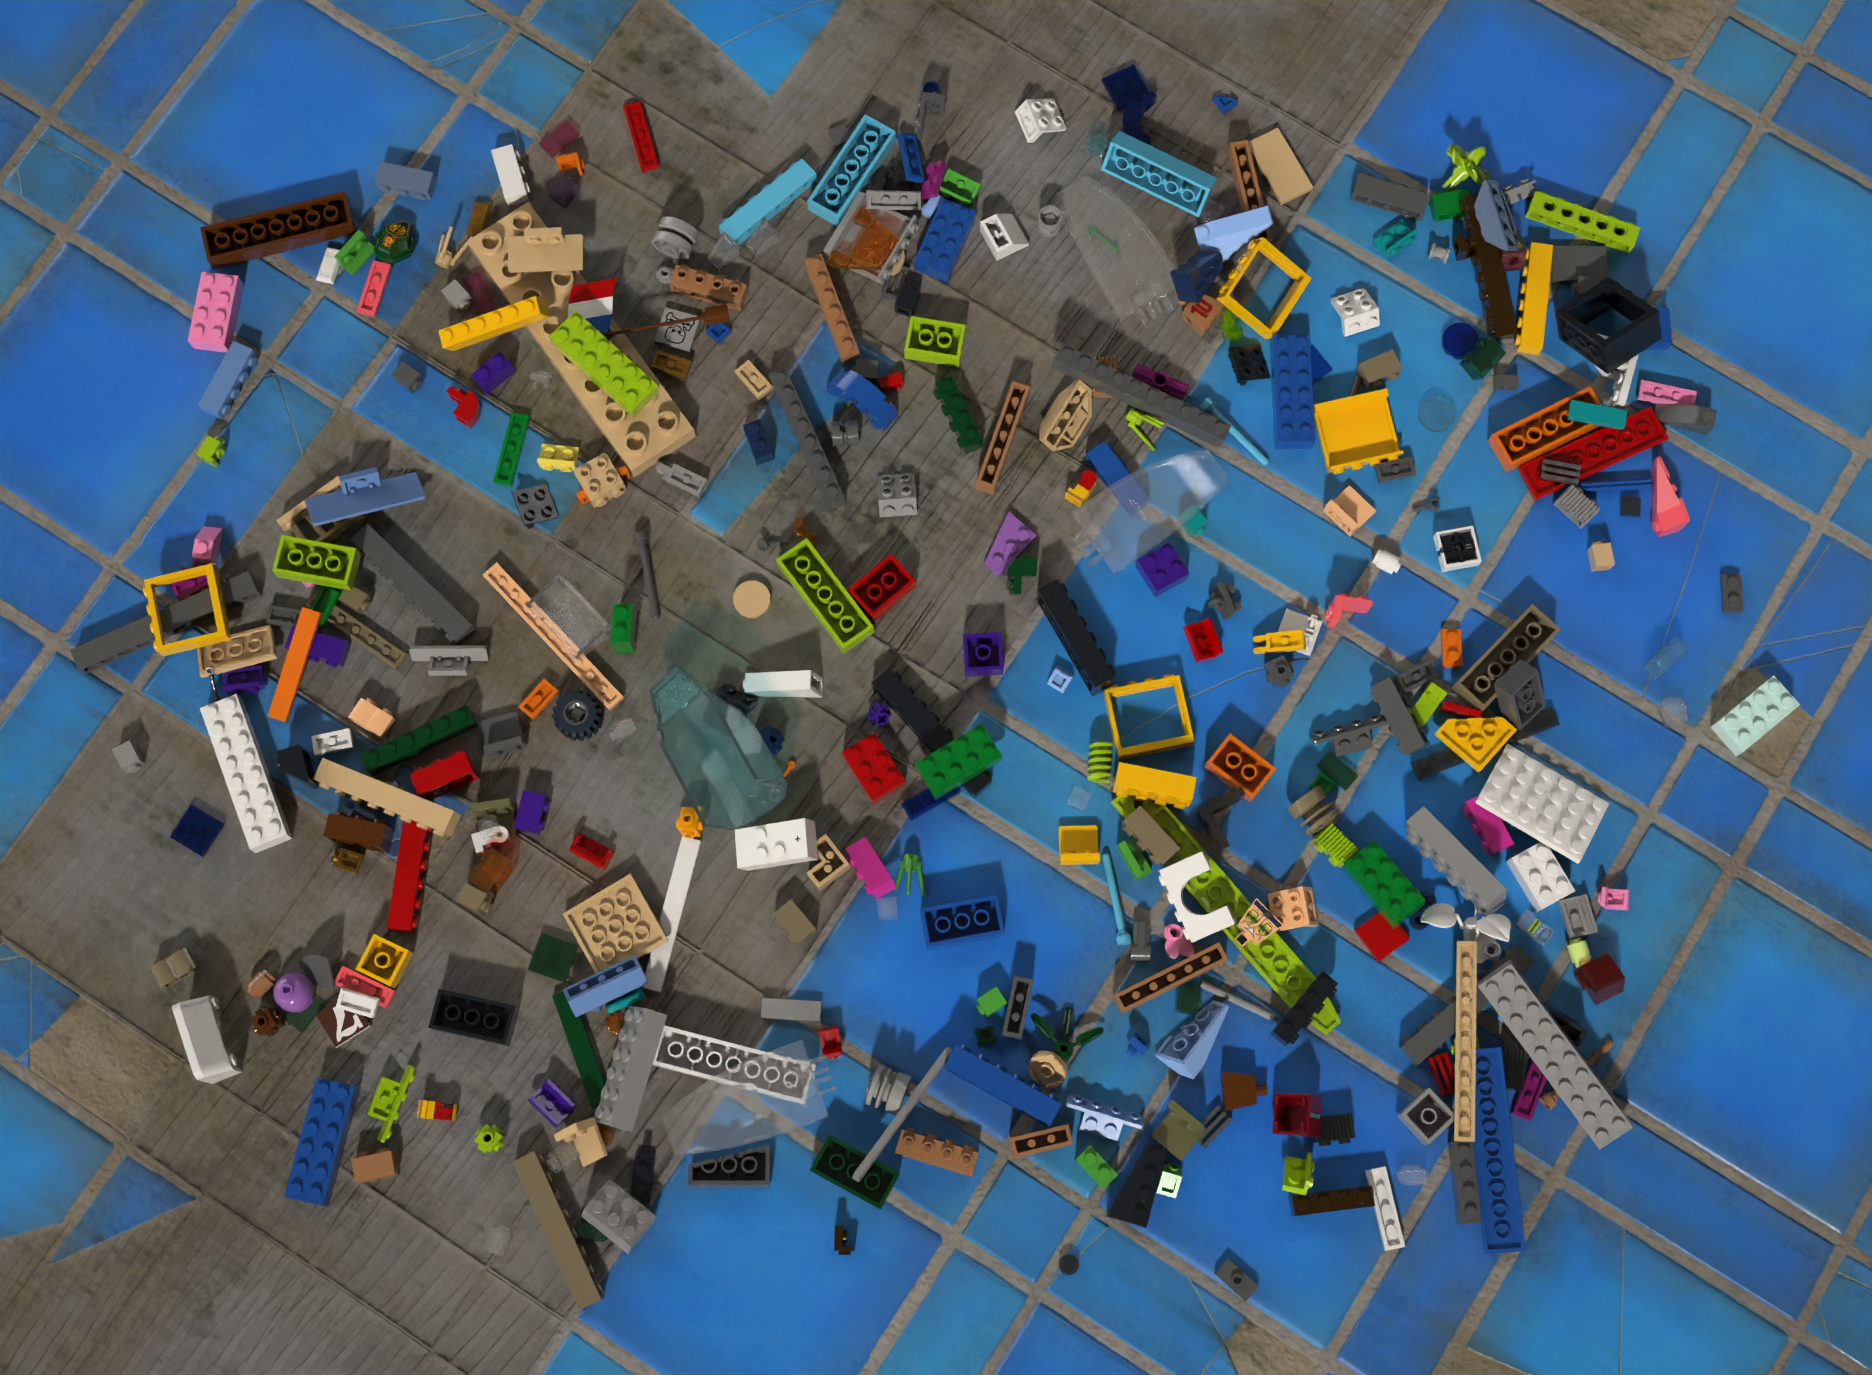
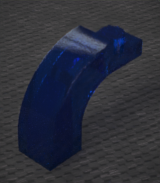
M1153 91L1147 95L1144 94L1138 101L1134 97L1130 100L1124 110L1121 132L1150 145L1151 138L1141 129L1138 120L1155 105L1157 95Z

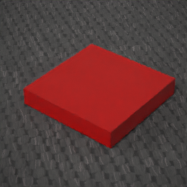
M1377 913L1354 930L1377 962L1384 959L1410 939L1400 925L1393 929L1380 913Z

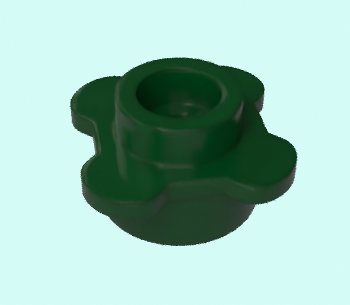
M991 1025L975 1030L979 1047L996 1043V1038L993 1035L994 1028Z

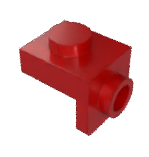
M838 1026L818 1029L823 1058L835 1059L842 1055Z

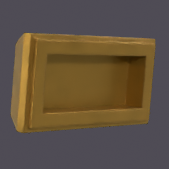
M474 201L466 235L476 236L486 229L492 204Z

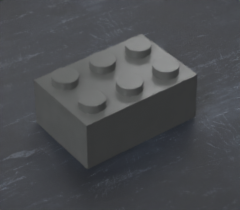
M1521 659L1494 683L1502 717L1519 730L1546 706L1538 670Z

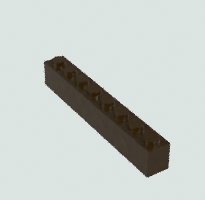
M1479 193L1464 195L1459 202V210L1463 213L1464 217L1463 228L1467 231L1468 235L1467 240L1472 253L1471 263L1475 266V281L1479 284L1480 289L1479 299L1483 302L1484 306L1483 317L1487 320L1488 324L1487 334L1491 337V342L1511 339L1518 334L1500 251L1498 247L1486 242L1481 234V227L1476 218L1474 208Z

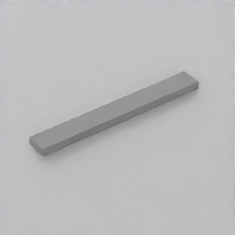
M946 1047L854 1172L852 1178L855 1181L860 1182L939 1074L952 1053L950 1048Z

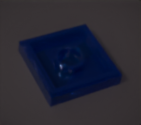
M1134 64L1102 78L1101 82L1117 111L1150 97V92Z
M191 804L170 835V838L204 858L225 824Z

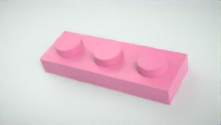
M1641 380L1637 400L1656 404L1695 406L1697 391Z

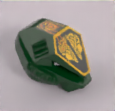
M402 221L386 225L378 233H375L374 251L381 262L393 264L411 257L416 248V240L413 238L415 236L414 225Z

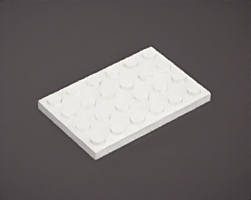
M1508 743L1504 747L1475 802L1577 864L1582 860L1609 805L1605 800Z

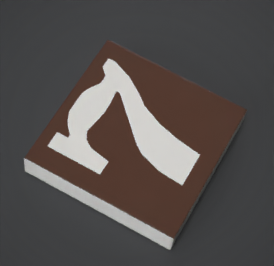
M337 1001L318 1012L316 1016L334 1046L338 1048L371 1027V1025L363 1015L336 1008Z

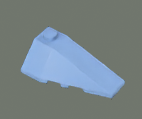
M1269 206L1210 221L1194 228L1201 251L1219 253L1221 261L1224 263L1231 259L1232 255L1239 249L1242 250L1246 246L1245 244L1252 238L1258 237L1273 224Z
M1212 1000L1195 1015V1019L1190 1024H1184L1180 1027L1181 1031L1174 1037H1168L1155 1053V1056L1179 1075L1194 1079L1207 1060L1229 1006Z

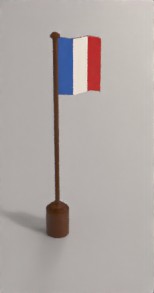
M617 278L574 285L569 296L568 317L576 310L603 336L703 319L704 323L707 322L708 326L730 322L727 304L705 307L702 316L609 332L613 315V292Z

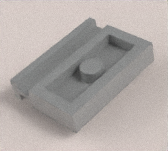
M1587 894L1558 901L1569 939L1598 932Z

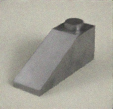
M1655 404L1654 413L1660 424L1707 435L1714 428L1717 410L1692 405Z

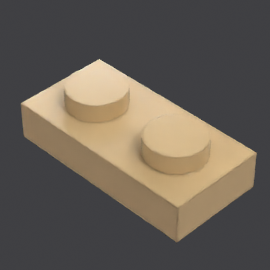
M750 360L734 371L758 400L773 389V386Z

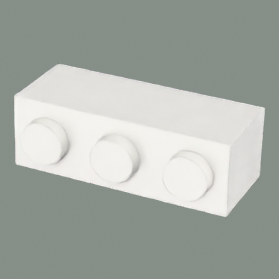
M512 144L491 150L507 205L511 206L528 201L527 194L531 192L528 183L523 181V177H526L523 166L519 167L518 161H521L518 150L514 151Z

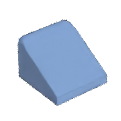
M1058 665L1047 684L1064 693L1074 674Z

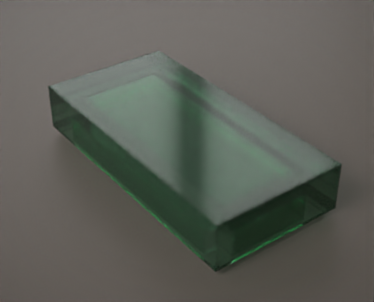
M1330 751L1316 765L1318 769L1336 782L1344 791L1358 777L1354 771Z

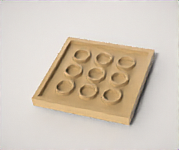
M632 874L625 876L563 913L595 974L634 955L639 960L669 942Z

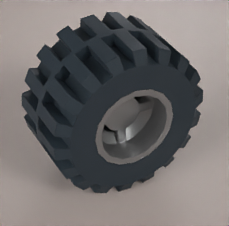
M576 689V692L568 691L567 695L563 693L560 700L557 698L555 701L557 705L553 706L552 709L554 711L552 718L554 719V725L565 737L575 741L576 739L583 741L584 738H591V734H597V728H601V721H603L604 716L602 715L603 710L599 702L593 695Z

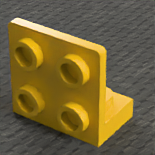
M1096 825L1059 826L1060 865L1099 864L1100 853H1098V828Z

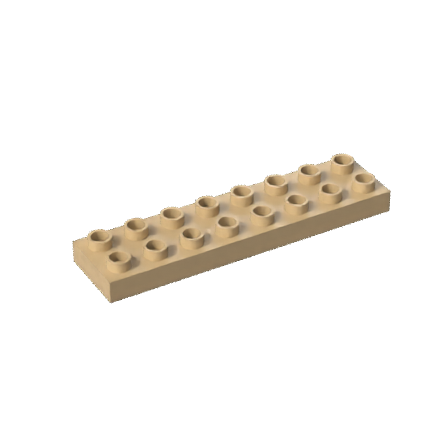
M527 202L467 241L468 246L510 305L534 296L546 299L550 317L525 327L632 476L636 477L696 437L695 431L624 333L605 337L658 384L659 393L634 418L551 344L549 336L568 318V304L572 286L587 282L579 271L510 273L508 271V237L524 236V228H547L530 203ZM612 317L609 332L621 330Z

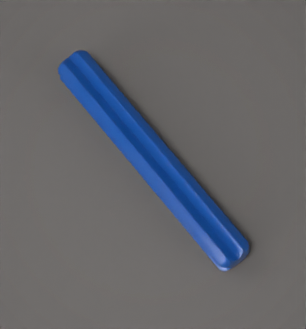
M1651 478L1580 482L1577 486L1584 493L1651 489L1653 481Z

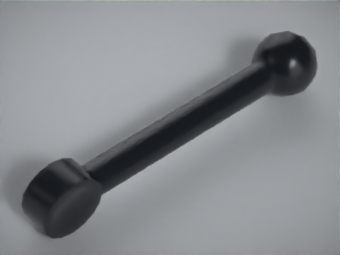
M208 666L206 672L210 676L215 697L214 702H217L221 698L218 697L214 680V667Z

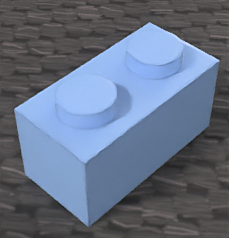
M938 195V197L929 198L928 202L921 208L922 215L932 220L943 197Z

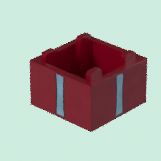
M1275 1093L1272 1134L1320 1137L1322 1097L1312 1094Z

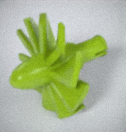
M1453 143L1450 145L1446 154L1452 158V162L1457 164V166L1453 169V174L1442 184L1444 189L1451 184L1446 191L1451 192L1461 181H1465L1469 176L1477 184L1480 183L1481 185L1484 180H1492L1489 177L1490 174L1480 167L1486 155L1485 147H1477L1469 153L1463 151L1459 145H1454Z

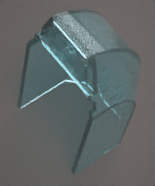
M675 666L649 690L653 710L657 714V730L661 733V748L703 826L727 830L739 829L759 821L786 797L788 783L758 730L739 710L678 666Z

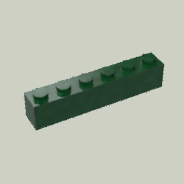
M466 704L360 756L367 772L375 776L478 727V724L471 709Z

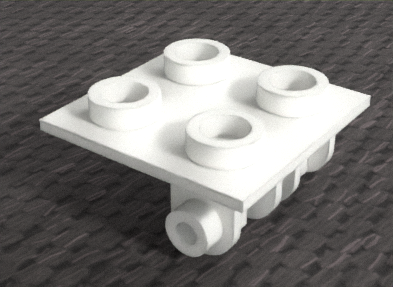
M1286 608L1278 632L1304 630L1306 650L1296 652L1310 656L1322 621L1318 620L1316 615L1309 617Z

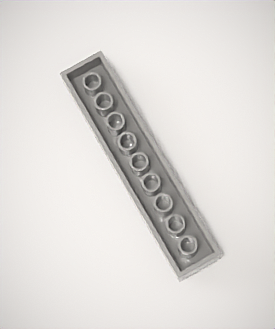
M1511 959L1478 981L1479 989L1599 1150L1633 1128L1632 1121Z

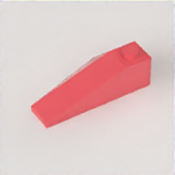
M1661 456L1652 462L1651 524L1653 531L1657 533L1658 537L1680 532L1690 522L1682 498L1678 499L1676 496L1677 488L1675 484H1670L1669 482L1670 474Z

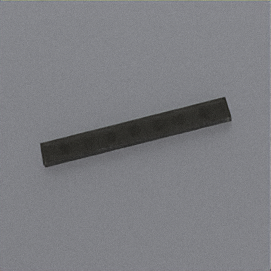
M1550 707L1540 711L1521 730L1517 729L1501 748L1507 744H1513L1558 726L1560 723L1553 708ZM1446 748L1413 761L1410 764L1417 780L1420 781L1465 763V761L1450 748Z

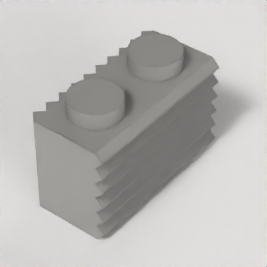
M1571 485L1553 505L1582 529L1600 511V508H1598V504L1594 500L1588 499L1583 495L1584 492L1581 488Z

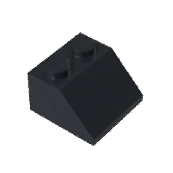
M298 744L277 751L278 758H276V763L279 769L313 789L319 788L317 781L313 779L315 773L310 754L306 749Z

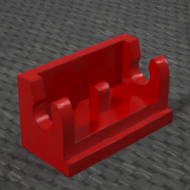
M582 833L576 836L568 849L574 855L604 871L615 854L614 850L607 848Z

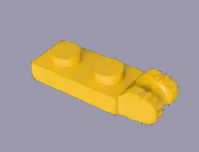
M1304 630L1266 633V635L1253 637V642H1266V647H1256L1253 649L1255 654L1306 650Z

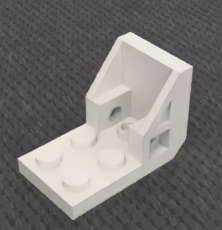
M1598 334L1604 339L1608 338V336ZM1638 355L1618 367L1619 371L1614 370L1609 374L1595 365L1603 377L1615 380L1612 386L1614 394L1613 397H1610L1607 407L1622 409L1625 405Z

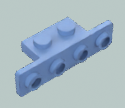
M1069 1094L1067 1097V1107L1084 1112L1080 1130L1118 1141L1123 1124L1143 1129L1145 1118L1138 1113H1129L1119 1107L1106 1106L1099 1101L1084 1099L1080 1095Z

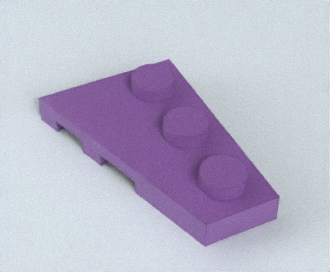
M1008 512L984 565L999 577L1003 573L1005 566L1011 560L1016 559L1036 539L1037 535L1011 512Z

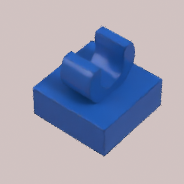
M1136 1032L1128 1040L1132 1046L1126 1052L1131 1057L1137 1051L1143 1055L1150 1045Z

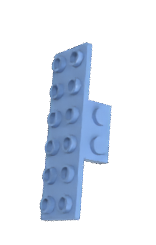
M377 467L339 476L342 490L305 499V504L312 525L318 526L425 499V494L416 472L380 480Z

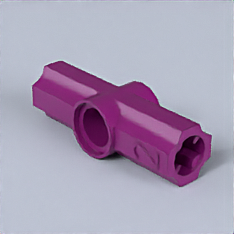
M1140 364L1136 365L1132 374L1133 378L1179 400H1183L1189 387L1188 384L1169 377L1164 371H1154ZM1160 379L1164 384L1159 385L1155 381Z

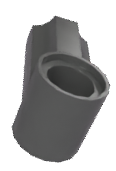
M1134 922L1133 939L1130 945V960L1150 962L1151 923Z

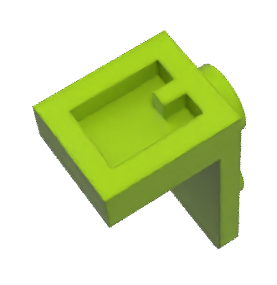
M1433 682L1430 683L1412 708L1421 727L1426 724L1435 709L1448 694Z

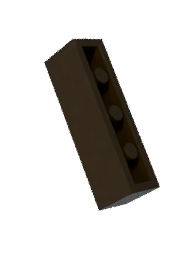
M1372 1186L1308 1193L1306 1196H1289L1292 1217L1375 1206Z

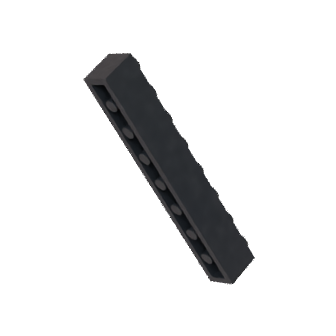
M888 668L871 683L872 688L932 753L955 740L952 737L953 733L951 730L939 723V717L934 712L930 713L926 709V703L921 698L917 699L913 695L915 693L908 684L904 685L900 681L902 678L895 670L892 672ZM985 770L962 784V786L975 799L992 784V775L988 770Z

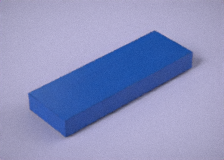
M900 132L897 137L906 180L923 183L925 176L917 137L913 134Z

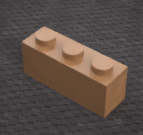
M1068 1124L1009 1138L1014 1159L1073 1145Z

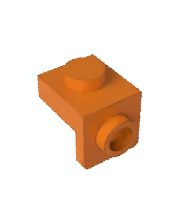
M577 152L565 153L560 155V157H556L560 172L577 168L579 175L583 176L582 169H585L583 158L579 159Z

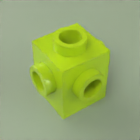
M488 1124L485 1127L481 1126L475 1134L476 1139L474 1141L478 1143L477 1148L485 1154L487 1152L493 1154L498 1152L505 1143L506 1137L501 1134L503 1130L495 1124L492 1126ZM491 1135V1141L486 1142L487 1136Z

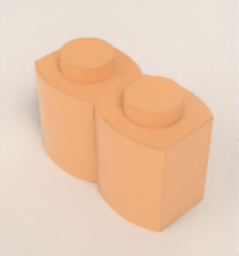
M360 698L348 718L383 739L395 722V719L392 717L393 713L386 708L382 710L377 708V703L369 698L366 700Z

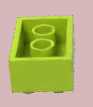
M911 316L904 358L960 367L966 325Z

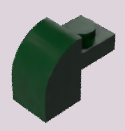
M1019 557L1011 560L1005 566L1002 576H1010V579L1007 580L1009 595L1016 596L1021 594L1022 577L1032 578L1037 576V557Z

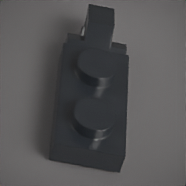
M641 1145L640 1156H635L630 1195L638 1202L650 1203L655 1162L654 1157H650L651 1146Z

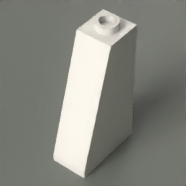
M811 670L745 673L743 689L750 696L822 698L823 678Z

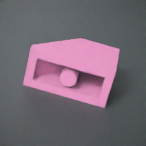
M203 526L194 540L192 558L201 564L212 563L217 565L223 529Z

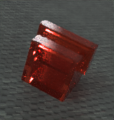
M1609 953L1580 966V969L1574 971V977L1584 991L1587 990L1595 1005L1622 993L1624 990L1625 976Z

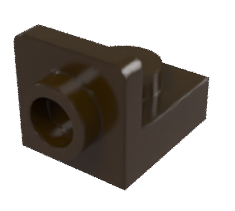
M1464 234L1456 235L1452 243L1456 261L1470 259L1472 253L1468 240H1465Z
M835 1226L834 1251H838V1255H851V1251H855V1247H843V1242L847 1243V1230H843V1226Z

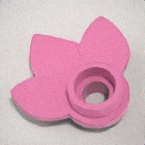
M1169 924L1164 929V937L1166 939L1165 951L1173 960L1179 954L1184 957L1194 955L1192 942L1187 940L1183 933L1185 927H1180L1177 924ZM1171 931L1175 933V937L1170 934Z

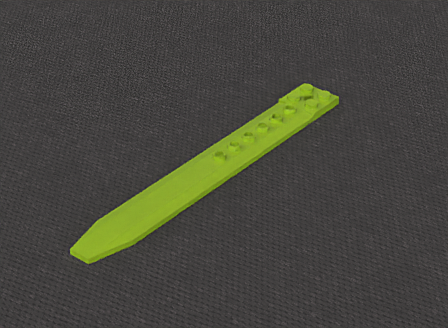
M1128 795L1127 798L1117 796L1111 802L1124 819L1136 810L1134 808V801L1136 800L1134 796ZM1149 799L1142 801V808L1181 848L1165 864L1167 867L1201 851L1205 852L1212 869L1190 879L1186 883L1185 888L1207 914L1229 905L1236 924L1224 928L1222 931L1286 1005L1291 1008L1316 977L1276 932L1256 946L1249 941L1244 947H1241L1234 940L1241 933L1236 925L1251 906V903L1165 805L1156 804L1154 800ZM1328 997L1323 1002L1324 1008L1318 1014L1314 1012L1310 1017L1313 1020L1310 1024L1325 1035L1341 1023Z

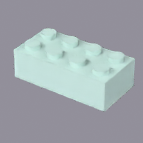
M1772 676L1710 728L1732 753L1738 756L1800 704L1779 680Z

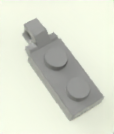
M659 462L655 468L656 472L663 475L662 479L697 497L701 496L708 483L706 478L675 463H670L669 466H666Z

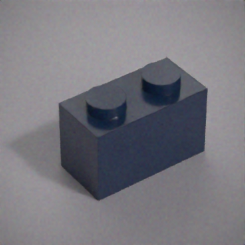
M761 419L744 424V433L756 466L774 460Z

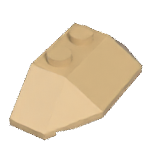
M1077 379L1058 394L1039 425V440L1052 451L1073 447L1092 417V389L1083 381Z

